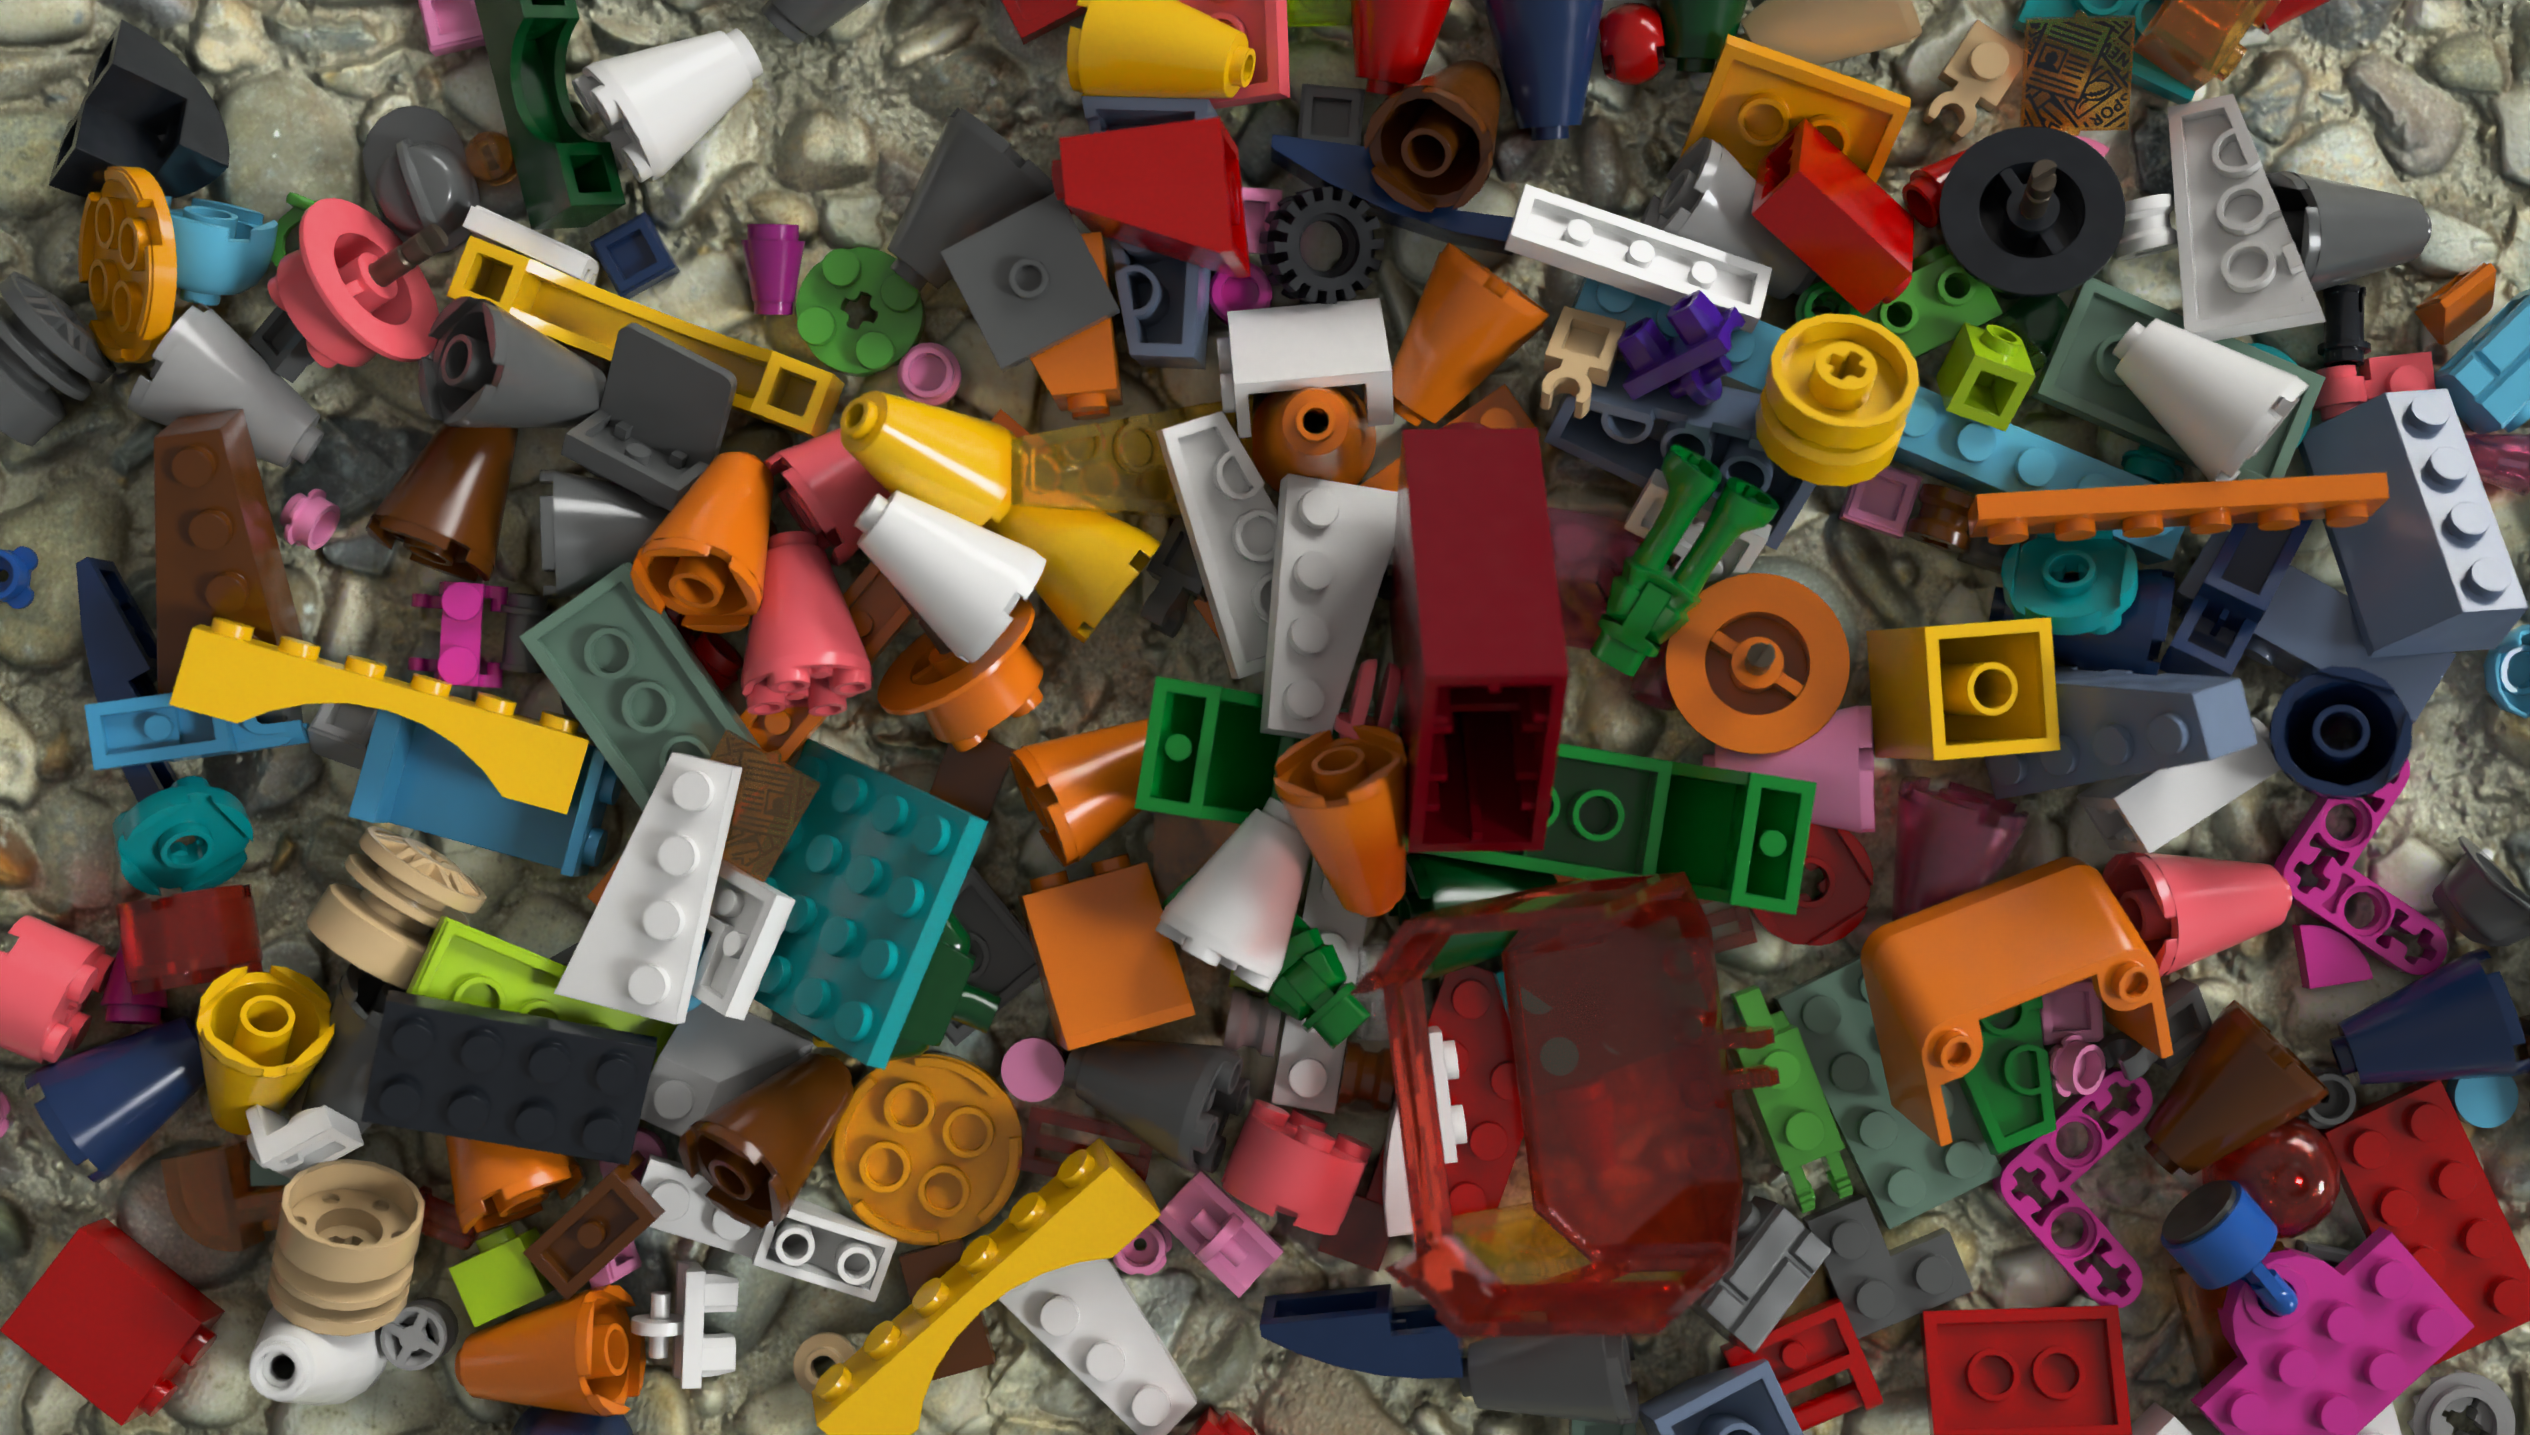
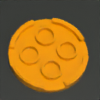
M111 166L104 171L106 182L101 192H90L85 202L78 246L79 283L88 284L90 300L95 308L97 320H90L88 326L94 332L101 352L108 359L116 363H146L153 359L151 356L169 332L172 321L177 286V256L174 229L166 198L154 176L149 171L140 167Z
M924 1052L920 1056L888 1061L885 1070L880 1068L874 1069L853 1088L854 1096L832 1134L831 1159L834 1163L839 1185L852 1206L851 1209L865 1224L875 1231L889 1235L902 1243L923 1246L939 1245L940 1243L959 1239L977 1231L989 1223L1004 1207L1017 1184L1024 1157V1137L1021 1121L1012 1099L1003 1086L990 1073L977 1064L956 1055L942 1052Z

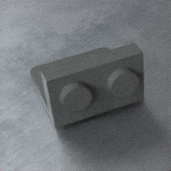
M629 323L618 332L600 409L565 434L561 455L584 466L591 474L607 478L640 495L647 503L671 511L713 459L719 455L737 388V379L728 369L637 323Z

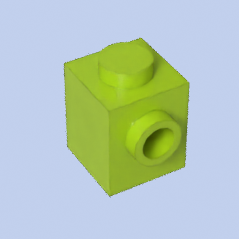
M1966 322L1963 323L1936 375L1946 411L2005 432L2035 378L2024 343L2017 334L1998 325H1987L1983 329Z
M512 1224L496 1230L475 1241L479 1252L466 1257L448 1268L474 1327H478L542 1298L555 1289L523 1254L540 1237L536 1226L517 1235Z

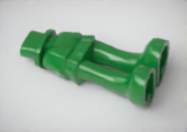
M1673 444L1664 457L1661 469L1668 485L1665 503L1638 549L1632 556L1625 557L1622 574L1613 577L1606 614H1602L1597 623L1602 631L1590 649V652L1596 658L1629 676L1636 674L1646 656L1656 657L1660 649L1659 645L1664 643L1689 621L1687 612L1701 602L1700 592L1729 547L1742 533L1765 527L1779 510L1778 503L1766 492L1745 480L1731 477L1722 488L1706 524L1677 570L1666 564L1701 508L1712 497L1722 480V473L1712 462L1680 445Z
M1194 875L1185 880L1165 899L1161 905L1163 911ZM1296 913L1282 969L1270 990L1264 992L1268 994V1003L1298 1021L1306 1018L1302 1025L1305 1031L1308 1033L1315 1029L1325 1042L1334 1049L1363 1024L1371 1014L1353 995L1358 987L1353 982L1345 983L1347 976L1333 944H1324L1318 927L1311 928Z

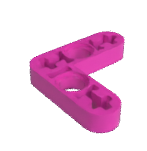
M2407 758L2401 771L2390 783L2372 794L2363 796L2372 799L2371 805L2362 798L2339 800L2318 796L2276 859L2274 868L2288 881L2294 905L2329 928L2345 935L2359 948L2391 969L2412 975H2425L2436 970L2445 959L2447 939L2443 930L2435 922L2352 868L2406 786L2410 776V763ZM2339 804L2348 806L2356 817L2354 832L2342 841L2334 839L2326 828L2328 812ZM2311 839L2321 847L2337 851L2338 854L2335 859L2332 856H2320L2313 866L2311 873L2319 879L2315 887L2302 886L2299 889L2297 888L2301 877L2294 872L2295 866L2297 864L2310 865L2322 850L2310 846ZM2358 892L2367 894L2374 904L2372 921L2360 929L2352 927L2344 915V907L2347 900ZM2389 927L2404 934L2418 935L2421 933L2417 943L2424 948V952L2421 957L2408 955L2404 959L2408 948L2394 937L2382 934Z
M2118 1067L2105 1068L2103 1080L2095 1092L2090 1095L2073 1094L2055 1110L2057 1130L2017 1146L2003 1156L1999 1161L2002 1168L2001 1174L1992 1179L1993 1188L1999 1199L2086 1296L2101 1306L2118 1305V1308H2124L2134 1302L2141 1292L2143 1284L2142 1271L2133 1257L2070 1188L2076 1180L2144 1121L2150 1113L2153 1098L2147 1081L2142 1077L2129 1081L2125 1079L2122 1069ZM2113 1083L2124 1088L2131 1086L2132 1089L2126 1095L2131 1106L2126 1111L2112 1107L2099 1118L2109 1124V1128L2105 1132H2103L2097 1121L2082 1112V1109L2087 1104L2090 1109L2099 1113L2109 1105L2113 1097L2108 1089ZM2069 1122L2081 1123L2088 1133L2087 1147L2081 1154L2075 1157L2063 1156L2056 1146L2057 1132ZM2018 1168L2029 1173L2037 1170L2038 1173L2032 1179L2033 1185L2043 1196L2050 1200L2054 1199L2057 1191L2061 1195L2060 1198L2047 1203L2041 1208L2027 1194L2021 1191L2013 1194L2011 1191L2018 1184L2013 1173ZM2039 1211L2035 1220H2033L2031 1214ZM2063 1213H2076L2083 1223L2082 1237L2072 1246L2061 1247L2056 1245L2051 1236L2053 1221ZM2101 1239L2103 1244L2099 1247H2096ZM2094 1252L2102 1262L2116 1269L2122 1266L2116 1275L2121 1283L2119 1288L2115 1291L2105 1286L2097 1289L2103 1278L2094 1266L2083 1258ZM2080 1260V1262H2079V1264H2078V1266H2077V1268H2076V1267L2074 1266V1262Z

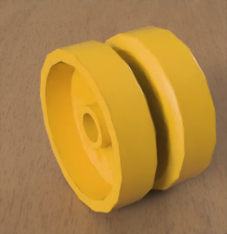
M1822 314L1800 320L1781 334L1771 354L1765 376L1766 384L1761 392L1755 413L1756 436L1768 458L1791 476L1816 485L1849 486L1870 480L1890 465L1906 425V418L1919 386L1917 362L1903 340L1876 322L1856 315Z

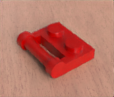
M1837 1297L1780 1320L1755 1354L1730 1342L1719 1346L1728 1368L1760 1359L1768 1360L1784 1395L1847 1369L1850 1383L1791 1407L1802 1432L1861 1406L1865 1411H1869L1884 1404L1880 1390L1842 1301Z

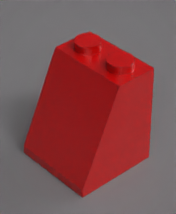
M1219 117L1059 138L1061 159L1052 160L1051 165L1052 182L1058 201L1065 200V205L1069 208L1070 213L1075 214L1091 232H1101L1102 236L1235 278L1251 277L1238 147Z

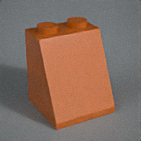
M1101 232L1083 233L1081 236L1112 294L1108 253ZM1114 316L1030 359L1060 411L1072 412L1073 420L1105 418L1110 416V406L1123 405Z
M1128 853L1091 863L1094 875L1069 882L1066 870L1031 879L1029 882L1032 892L1018 896L1056 1042L1067 1051L1195 1015L1173 941L1156 931L1163 910L1148 863L1141 862L1131 865Z

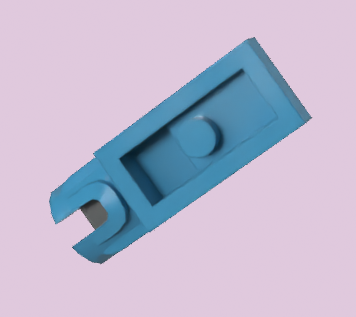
M172 693L84 705L93 768L98 771L165 761L178 762L238 754L310 742L307 732L309 723L303 722L301 705L269 711L238 724L171 706L169 703Z

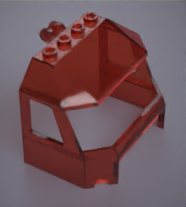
M1685 871L1558 882L1439 908L1404 921L1388 944L1390 946L1372 971L1365 973L1350 994H1369L1383 988L1415 1243L1414 1251L1384 1270L1405 1289L1412 1286L1438 1311L1435 1317L1456 1337L1659 1334L1732 1269L1734 1265L1743 1180L1731 1090L1764 1088L1780 1084L1779 1072L1776 1067L1755 1065L1729 1070L1726 1049L1744 1047L1746 1049H1758L1766 1047L1768 1044L1775 1043L1774 1031L1771 1026L1738 1027L1724 1030L1712 929ZM1520 929L1501 954L1533 1210L1591 1262V1264L1536 1283H1504L1454 1236L1422 984L1423 974L1454 934ZM1688 1271L1677 1281H1612L1629 1273Z

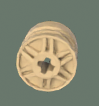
M372 826L365 830L358 841L361 849L368 856L354 853L350 854L344 862L346 870L363 889L340 883L330 884L308 916L306 922L311 932L339 956L384 982L407 990L433 935L430 930L436 928L441 915L469 926L466 917L460 911L471 914L478 912L487 897L484 891L471 878L461 872L454 862L435 849L415 839L405 838L392 831Z
M342 1159L321 1162L298 1172L284 1187L267 1288L275 1310L296 1326L317 1334L351 1336L373 1332L394 1321L407 1304L409 1286L413 1274L414 1256L417 1253L423 1222L425 1202L417 1186L399 1171L369 1161Z

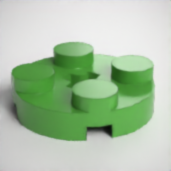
M866 247L834 249L826 254L824 259L816 264L805 277L796 301L798 333L812 353L829 368L853 377L876 375L875 373L885 371L893 365L895 367L899 365L902 357L912 347L919 344L926 320L924 302L921 298V292L890 268L896 259L883 251ZM861 296L871 297L870 307L878 313L874 323L863 321L859 329L851 328L849 326L851 316L844 311L849 301L858 302Z

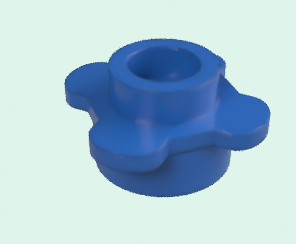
M20 546L14 551L0 549V572L6 570L9 574L5 582L0 580V601L7 602L14 609L26 608L34 599V592L30 588L32 571L38 566V556L31 548Z

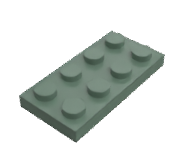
M2092 277L2077 287L2031 397L2199 469L2114 372L2121 359L2112 354L2119 341L2136 322L2147 327L2157 318L2184 330L2183 316ZM2235 338L2213 341L2298 376V378L2309 385L2307 390L2298 397L2300 399L2255 457L2252 456L2249 460L2246 459L2238 469L2241 473L2235 480L2284 478L2326 377Z
M631 562L622 564L519 636L642 812L672 752L685 753L714 761L730 763L731 765H734V762L740 763L741 752H734V749H740L741 746L746 748L753 747L762 752L763 754L744 750L743 769L736 805L749 797L744 796V793L753 794L756 792L745 789V786L760 789L767 784L747 780L746 777L766 781L774 780L772 778L747 774V771L776 777L780 775L747 768L748 765L776 770L772 765L748 761L751 758L771 762L665 610H663L662 615L650 608L635 591L630 576L633 566ZM729 736L733 755L717 756L721 753H729L727 742ZM744 742L747 745H733L732 743Z
M1861 954L1773 997L1779 1011H1784L1789 1023L1799 1029L1839 1134L1884 1226L1892 1229L2000 1176L2002 1168L1996 1156L1990 1154L1958 1079L1941 1085L1953 1142L1943 1147L1935 1143L1891 1105L1861 966Z

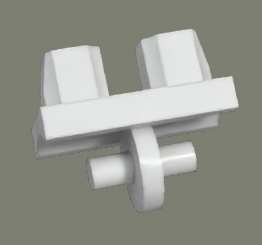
M696 1260L677 1261L675 1314L670 1313L671 1292L655 1291L651 1292L650 1313L632 1317L631 1333L649 1336V1358H667L669 1336H674L672 1376L680 1379L681 1389L701 1388L702 1377L735 1372V1336L732 1333H703L704 1313L736 1312L738 1306V1278L733 1273L704 1270Z

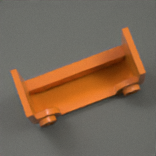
M2061 857L1887 923L1874 930L1862 947L1861 966L1891 1105L1940 1147L1953 1143L1941 1085L1966 1075L1976 1065L1983 1048L1979 1020L2091 977L2094 992L2099 1000L2103 1002L2107 1022L2161 1059L2174 1055L2158 965L2098 870L2078 858Z

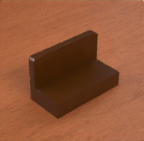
M638 1150L631 1155L629 1165L620 1164L523 1252L566 1300L572 1297L665 1212L631 1174L633 1170L646 1160Z

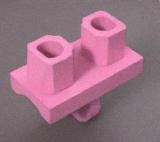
M1203 1170L1198 1171L1160 1210L1161 1215L1157 1218L1238 1298L1284 1252V1249Z

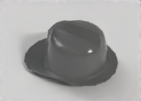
M420 106L396 108L381 117L367 134L362 154L365 174L382 222L403 243L429 225L436 224L443 229L449 241L448 246L438 253L453 250L466 242L472 234L470 230L462 226L471 206H481L478 185L460 136L448 119L436 110Z
M2463 835L2457 838L2465 854L2435 888L2432 897L2436 906L2461 934L2479 944L2489 947L2510 946L2530 936V896L2521 891L2501 868L2471 840Z

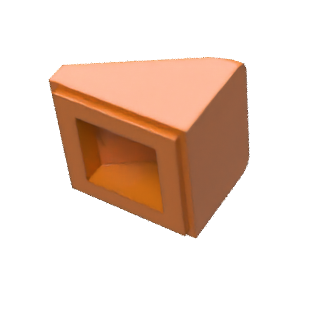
M2484 262L2460 272L2416 306L2415 314L2439 344H2449L2492 309L2496 269L2491 262L2488 264Z

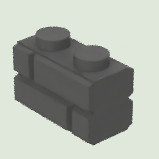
M1754 1195L1751 1201L1740 1203L1730 1212L1724 1223V1230L1727 1233L1712 1252L1703 1253L1693 1261L1685 1276L1688 1284L1678 1296L1681 1301L1703 1318L1724 1339L1753 1354L1756 1353L1831 1252V1249L1810 1230L1806 1229L1785 1207Z

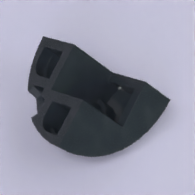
M121 19L88 77V91L81 103L79 112L73 120L68 122L54 162L49 186L87 198L90 192H101L106 182L104 171L111 166L140 167L149 171L159 183L164 196H172V199L198 191L217 179L229 167V141L221 115L205 87L176 55L144 31Z

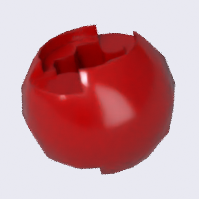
M1624 3L1611 8L1600 19L1599 31L1601 42L1599 45L1604 74L1608 79L1621 85H1639L1652 80L1665 68L1666 63L1662 51V46H1665L1660 14L1656 9L1643 3Z

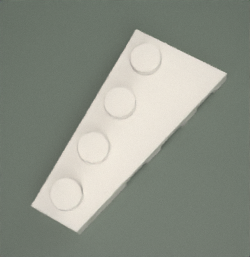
M2234 94L2167 107L2184 330L2210 341H2217L2326 322Z
M1223 411L1158 430L1156 434L1232 679H1241L1265 671L1278 511L1263 487L1265 483L1225 414Z
M1287 474L1280 480L1260 733L1306 739L1316 733L1330 729L1332 733L1336 715L1339 713L1394 546L1398 492L1294 474Z
M672 752L554 994L671 1024L685 1023L743 767L685 753Z
M1109 1258L1079 1262L1043 1273L1011 1289L998 1299L1137 1435H1167L1197 1404V1397L1155 1328L1151 1327L1126 1281L1123 1277H1120Z

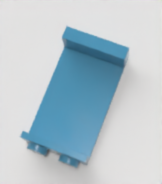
M378 709L348 817L370 823L396 824L561 869L560 874L578 877L588 875L590 866L597 867L603 857L608 832L601 829L607 804L615 805L623 783L599 749L588 744L567 815L504 798L485 772L454 743L421 723L387 710Z

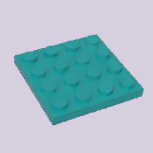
M808 738L792 771V774H796V777L791 776L790 779L795 780V783H788V785L794 786V789L787 787L785 792L794 793L790 819L775 816L773 819L789 824L788 826L772 822L770 826L785 828L788 831L768 828L767 831L768 833L788 837L784 839L783 846L780 838L773 837L775 844L779 843L781 849L777 848L757 860L751 871V875L796 900L786 922L785 929L779 938L763 975L759 989L754 996V1000L861 1063L885 1070L988 821L826 744ZM803 776L805 788L809 793L812 791L813 793L810 797L806 794L805 799L801 800L800 806H803V809H799L802 812L794 825L800 778ZM807 779L817 785L814 788H808L806 785ZM784 794L783 800L786 802L783 810L788 813L790 795ZM768 835L762 845L764 851L773 847ZM775 858L773 863H771L770 865L766 866L758 872L755 871L765 863ZM766 869V870H767V873H765V876H764V875L762 874V871L764 872V870Z

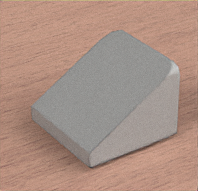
M322 703L307 729L311 750L317 755L361 770L378 709L349 703Z

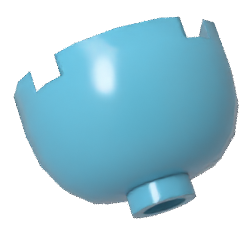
M165 196L175 235L177 256L176 287L181 288L180 299L194 304L219 305L221 295L241 294L257 285L269 268L275 249L278 223L275 220L263 224L264 214L233 204L200 198H192L191 206H186L184 209H171L172 196Z

